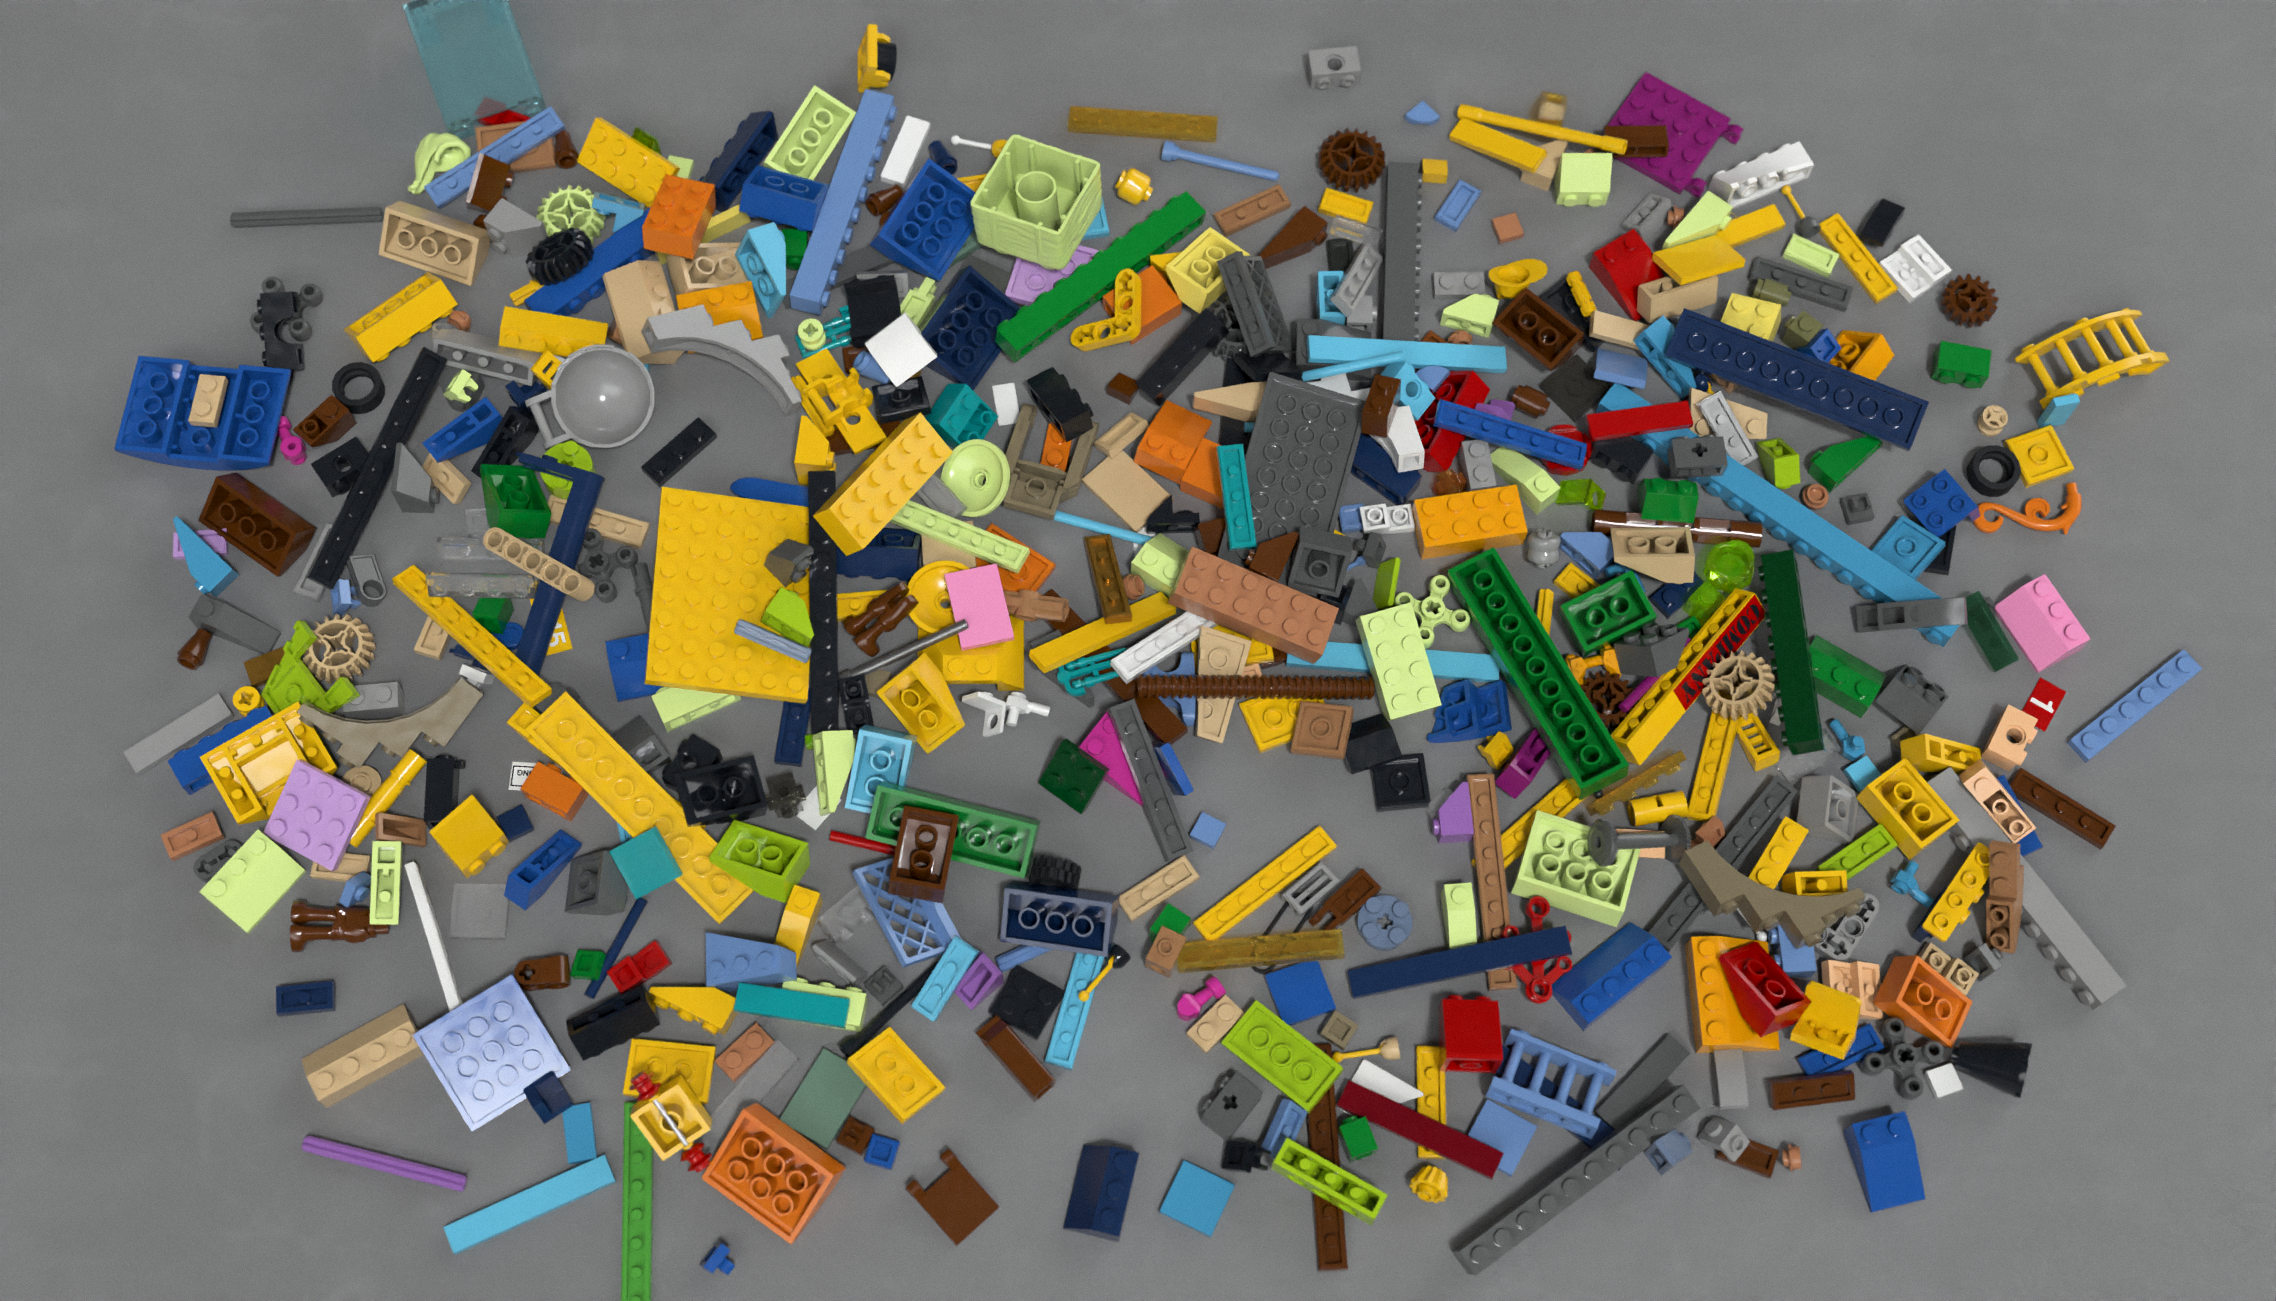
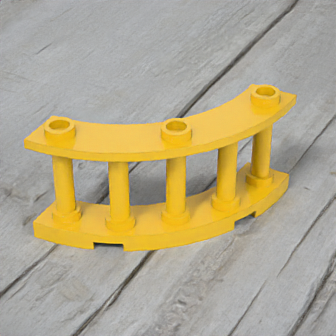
M2125 308L2121 311L2108 313L2090 320L2087 317L2082 318L2074 326L2049 337L2037 345L2030 344L2021 350L2022 354L2014 359L2017 363L2026 365L2030 363L2047 391L2045 393L2046 397L2039 401L2044 410L2055 397L2078 394V397L2085 393L2084 388L2097 383L2098 387L2118 380L2120 378L2119 374L2128 373L2129 376L2149 375L2170 361L2166 353L2150 350L2134 323V320L2142 315L2140 310ZM2125 327L2140 355L2137 352H2133L2121 332V328ZM2108 329L2124 358L2117 362L2109 360L2093 332ZM2081 336L2084 337L2100 365L2099 369L2088 374L2086 371H2082L2067 345V342ZM2055 348L2058 349L2073 375V381L2061 388L2059 386L2056 387L2039 358Z

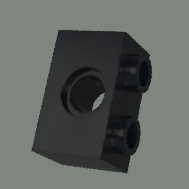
M354 437L311 463V466L332 498L337 495L346 493L353 486L368 453L358 438ZM350 466L349 470L341 472L343 468Z
M692 734L688 740L685 739L678 748L679 754L674 761H669L662 772V779L666 787L678 793L673 775L687 771L684 770V767L690 762L697 764L694 769L720 763L723 759L720 749Z

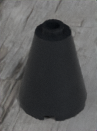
M1960 1041L1959 1047L1953 1046L1950 1062L1956 1063L1955 1069L2013 1097L2021 1098L2032 1043Z

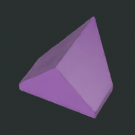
M980 951L954 992L970 1010H973L1004 983L1003 973Z

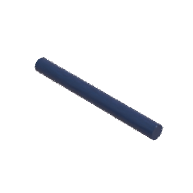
M638 898L635 901L606 954L599 980L591 981L584 993L586 997L593 1000L608 975L607 971L612 968L647 904V901Z

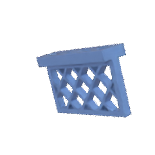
M893 857L855 869L852 874L900 964L904 968L939 955L943 956L955 936L961 937L942 903L911 898L912 901L910 903L899 898L898 895L888 894V892L881 889L883 881L889 883L890 876L885 873L887 868L893 865ZM870 874L879 878L877 886L867 883L864 875ZM878 896L891 902L889 910L879 905L877 901ZM896 904L909 910L907 918L894 913ZM913 912L921 916L925 923L924 926L911 921ZM891 920L904 925L902 934L892 929L890 925ZM908 928L921 933L919 942L906 936ZM926 936L932 938L938 948L933 949L925 945ZM904 943L917 949L915 956L907 957L903 949Z

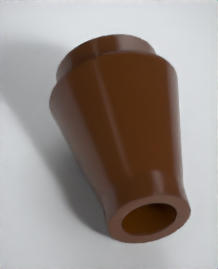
M561 131L555 135L554 161L560 168L569 169L577 164L579 154L569 132Z
M894 184L886 189L871 193L869 198L866 199V206L875 217L882 216L898 201L903 191L899 185Z
M197 629L196 633L177 652L179 655L177 658L178 663L191 670H196L198 666H202L212 635L206 630Z

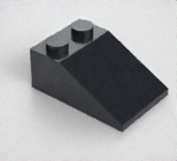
M754 755L673 775L687 827L730 823L734 820L743 821L766 814L768 803Z

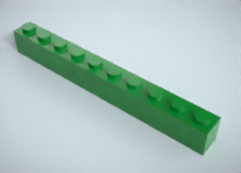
M1187 191L1180 196H1173L1161 210L1159 208L1155 209L1146 221L1136 223L1127 235L1117 237L1105 251L1103 249L1099 250L1086 265L1084 263L1080 264L1067 279L1066 277L1061 278L1048 293L1046 291L1042 292L1033 304L1023 306L1011 320L1006 319L1001 322L996 329L995 342L1016 363L1100 301L1103 295L1115 289L1116 276L1120 271L1131 269L1135 273L1139 272L1150 264V256L1163 254L1200 227L1206 215L1205 209Z

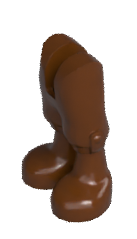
M904 581L896 584L878 598H873L867 606V611L857 616L851 614L843 620L847 632L856 637L854 638L856 645L870 657L876 656L880 651L877 642L879 636L883 632L895 630L897 625L919 604L914 595L905 597L910 589ZM878 618L876 623L866 630V626L873 619Z

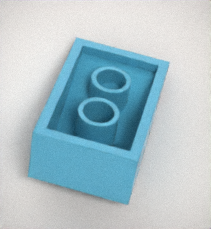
M775 222L747 230L735 253L748 281H752L754 292L768 319L773 318L786 295V243L782 231L778 230Z
M870 725L861 727L859 729L844 808L871 814L878 784L884 781L906 787L913 762L917 735Z

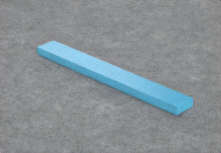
M1308 335L1306 339L1308 362L1342 364L1403 351L1405 361L1402 362H1407L1416 369L1440 366L1450 371L1503 374L1507 371L1505 347L1315 335Z
M1327 642L1323 655L1315 664L1287 653V667L1371 673L1362 644ZM1426 650L1433 677L1436 679L1461 681L1469 679L1474 682L1486 683L1499 681V667L1492 655Z

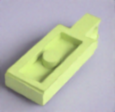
M926 277L919 289L915 287L913 290H909L900 305L901 315L906 312L917 327L922 323L934 304L935 296L933 294L937 289L934 280Z

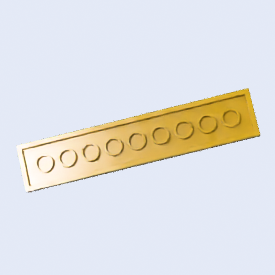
M566 691L525 729L632 838L655 826L657 827L683 875L674 880L719 925L754 892V890L709 861V856L718 843L701 826L687 827L682 807Z

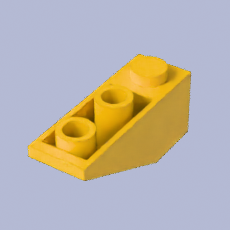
M651 987L648 991L651 998L654 999V1005L666 1011L668 1008L677 1011V1016L689 1023L693 1020L701 1023V1028L713 1035H716L717 1032L726 1035L738 1013L734 1012L736 998L714 987Z

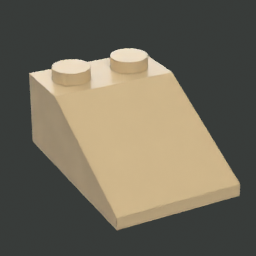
M741 242L700 243L694 259L669 254L666 262L675 296L747 282L748 279L735 256Z
M1690 527L1610 528L1614 562L1665 583H1693L1695 553Z

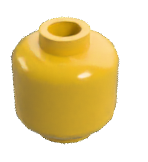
M1130 168L1127 171L1123 170L1114 187L1117 189L1118 197L1133 205H1138L1142 200L1147 202L1153 191V188L1150 187V177L1135 168Z

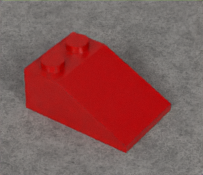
M1632 229L1595 251L1589 268L1627 316L1637 322L1644 318L1637 311L1638 285L1665 277L1660 267L1652 260L1653 254L1649 246L1636 230Z
M1757 941L1720 955V963L1741 1015L1760 1037L1797 1023L1810 1005L1811 1000Z

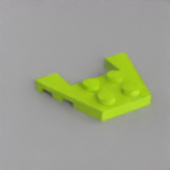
M297 620L293 627L296 631L291 641H286L283 648L284 656L279 665L275 664L261 696L275 714L296 702H299L301 705L304 700L323 711L332 713L357 699L360 694L346 677H340L327 692L323 690L300 659L317 637L305 621Z

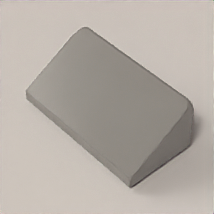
M1650 192L1621 224V228L1626 232L1635 229L1646 243L1668 219V211H1673L1670 198Z
M824 940L814 944L812 947L814 956L851 987L857 988L868 976L866 970L831 941Z

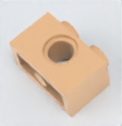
M2008 704L2000 713L1981 753V758L2008 772L2015 765L2021 766L2027 755L2024 748L2027 743H2032L2038 730L2034 727L2038 719ZM2006 735L2013 737L2016 744L2011 743Z

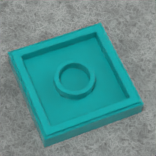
M656 826L609 851L635 899L683 875Z

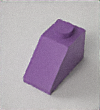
M1468 782L1460 784L1439 808L1436 819H1432L1433 835L1438 836V844L1471 842L1474 829Z

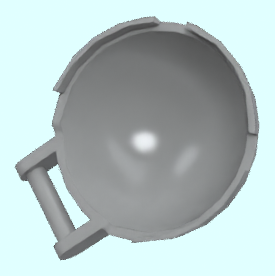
M595 344L583 347L570 354L557 368L558 370L551 384V390L525 401L527 408H531L545 441L543 443L545 450L571 440L589 447L611 448L630 441L645 428L654 409L655 390L649 372L635 355L616 348L614 345ZM548 400H551L555 418L566 433L556 438L553 436L540 405Z

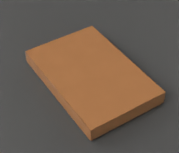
M526 121L476 127L478 152ZM553 137L509 164L511 167L510 172L521 173L557 168L554 161Z

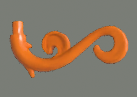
M2076 483L2066 484V503L2061 506V509H2065V511L2059 517L2049 520H2043L2036 516V513H2039L2042 518H2045L2049 514V503L2042 498L2029 500L2023 509L2024 515L2003 505L1985 502L1978 505L1980 517L1974 520L1973 524L1981 532L1988 534L1996 532L2003 524V517L2001 515L1998 516L1995 522H1989L1984 517V512L1994 510L2027 528L2045 532L2063 529V533L2066 535L2080 514L2082 497L2081 494H2078Z

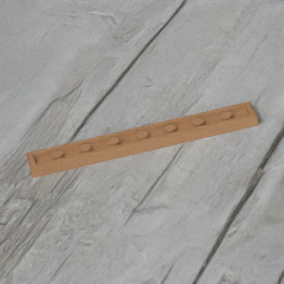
M1494 773L1466 776L1474 829L1472 840L1483 943L1501 939L1502 929L1510 925ZM1507 930V936L1512 937L1511 931ZM1499 969L1487 972L1489 991L1517 989L1516 974L1512 970Z

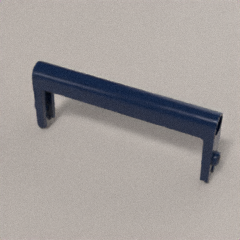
M517 452L518 462L523 463V467L573 482L549 556L575 570L605 478L590 471L557 463L558 460L548 455H542V458ZM540 580L515 655L538 676L540 675L566 597L565 593ZM456 644L455 649L450 648L449 652L453 653L454 656L473 661L472 666L487 670L461 645Z

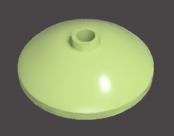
M981 439L966 441L957 446L945 461L941 480L967 507L962 516L982 517L994 511L1003 501L1010 483V468L1006 456L995 444Z

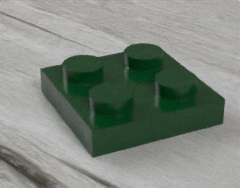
M1066 738L1061 742L1038 784L1082 814L1088 808L1110 769Z

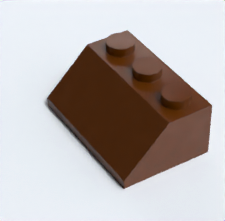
M1526 287L1492 322L1493 326L1550 371L1565 364L1583 343L1584 333Z

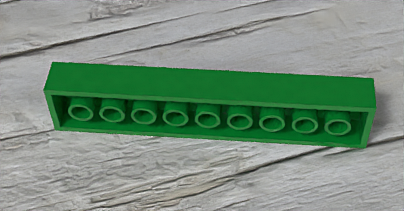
M1493 547L1449 569L1448 579L1451 590L1462 608L1469 613L1471 623L1578 799L1582 800L1626 777L1629 768L1628 762L1496 549Z

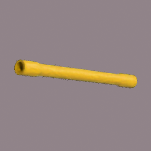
M1460 104L1457 117L1459 119L1463 117L1477 123L1483 122L1600 148L1603 151L1621 155L1625 154L1627 148V140L1591 134L1491 112L1465 104Z

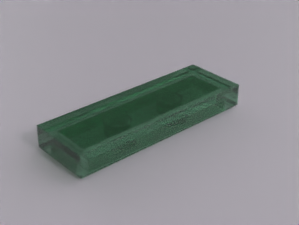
M1980 591L1966 597L1967 625L1995 673L2019 661L2018 656Z

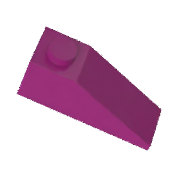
M1535 727L1495 780V784L1514 799L1532 782L1550 755L1549 749Z

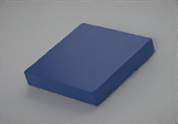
M1170 743L1154 744L1155 754L1173 795L1186 796L1193 792L1194 789Z
M1317 957L1264 976L1279 1018L1289 1026L1336 1011L1335 1003Z

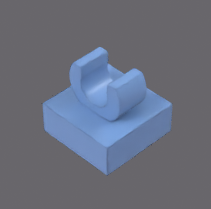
M338 579L333 589L330 590L333 615H344L348 608L357 609L362 604L359 600L351 598V595L357 594L354 586L350 587L349 580Z

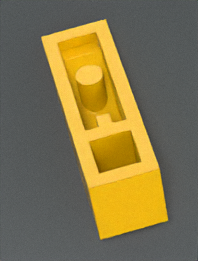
M1921 734L1900 741L1901 760L1906 758L1920 772L1942 773L1951 767L1956 774H1960L1981 759L1980 748L1929 734Z
M794 885L785 907L774 945H779L796 953L797 971L823 900L820 893Z

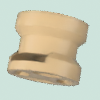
M1998 405L1988 406L1978 418L1977 428L1981 434L1987 437L1997 436L2006 425L2008 415Z

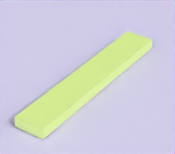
M910 500L889 521L992 564L997 563V566L1017 574L1030 554L1028 547Z

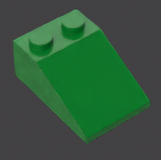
M481 464V481L487 522L490 529L494 527L500 528L516 538H545L552 513L534 471L519 465Z

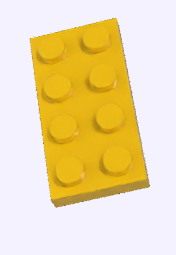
M601 117L595 118L577 159L579 164L638 202L644 203L648 208L652 206L665 175L677 176L680 169L674 163Z

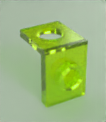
M1592 479L1561 481V488L1556 499L1558 506L1585 504L1592 512L1594 509H1603L1606 493ZM1594 492H1596L1598 496V503L1596 506L1593 502Z

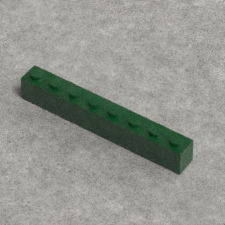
M1793 549L1761 555L1762 565L1758 566L1760 580L1765 581V588L1761 589L1764 605L1768 604L1769 609L1768 612H1764L1767 628L1771 627L1772 635H1768L1770 651L1775 652V658L1771 659L1773 674H1778L1779 682L1774 683L1777 699L1781 698L1782 706L1778 707L1780 722L1785 723V730L1781 731L1783 746L1789 747L1792 756L1825 750L1797 559Z

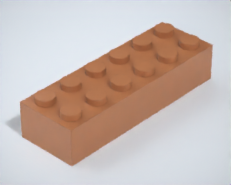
M1193 546L1184 557L1167 602L1312 664H1315L1323 655L1339 610L1335 606Z

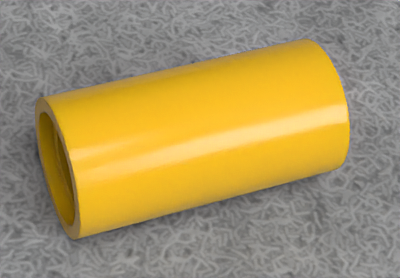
M1683 791L1628 800L1627 803L1628 816L1633 827L1663 822L1670 815H1677L1681 818L1688 816V805Z

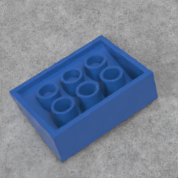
M928 158L917 170L869 245L889 259L936 281H940L975 227L971 200L976 192Z

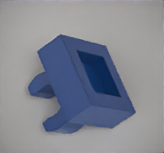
M720 1242L713 1246L699 1264L709 1273H713L718 1268L727 1275L735 1267L733 1263L725 1258L730 1249Z

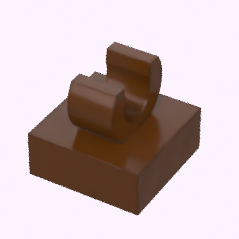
M849 1117L836 1142L862 1156L871 1140L872 1134L875 1133V1129Z

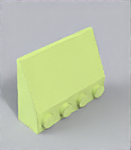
M1537 810L1511 893L1527 899L1541 896L1548 901L1549 906L1617 927L1625 910L1640 849L1618 850L1614 863L1606 867L1599 866L1591 857L1588 849V833L1591 827Z

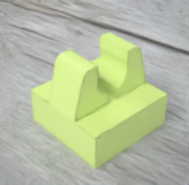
M462 369L455 374L443 395L451 401L454 399L467 403L471 398L465 394L464 388H469L474 392L478 389V385L472 380L471 374Z

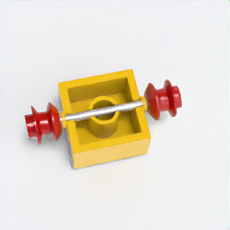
M642 1071L631 1079L632 1085L629 1087L630 1091L637 1090L639 1092L636 1099L639 1102L633 1105L630 1114L633 1121L662 1161L683 1148L684 1151L680 1161L688 1160L690 1163L687 1169L688 1172L695 1170L697 1173L705 1169L710 1164L709 1158L712 1154L710 1152L704 1154L702 1148L705 1144L703 1142L693 1143V1141L711 1130L713 1120L681 1074L660 1087V1082L653 1083L651 1080L653 1072L646 1073Z

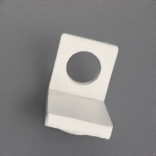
M975 692L962 696V702L985 711L982 736L989 737L1003 732L1006 702L994 698L993 694L989 692ZM995 715H997V724L994 728L991 729V720Z

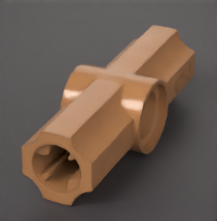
M1024 589L1019 590V592L1003 590L1008 613L1017 619L1036 622L1037 619L1065 623V620L1068 618L1070 609L1069 600L1066 598L1043 596L1038 592Z

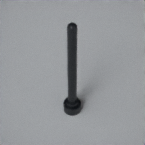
M936 961L856 1037L852 1036L850 1039L846 1038L838 1045L841 1052L849 1058L860 1050L874 1034L921 991L939 961Z

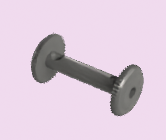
M1677 815L1666 817L1659 832L1617 834L1616 829H1614L1615 826H1613L1610 820L1601 818L1592 824L1588 833L1589 853L1593 860L1603 867L1614 863L1618 850L1665 847V857L1673 863H1678L1684 851L1691 847L1689 827L1685 820Z

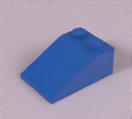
M1905 1111L1854 1123L1843 1131L1870 1213L1925 1199L1915 1139Z

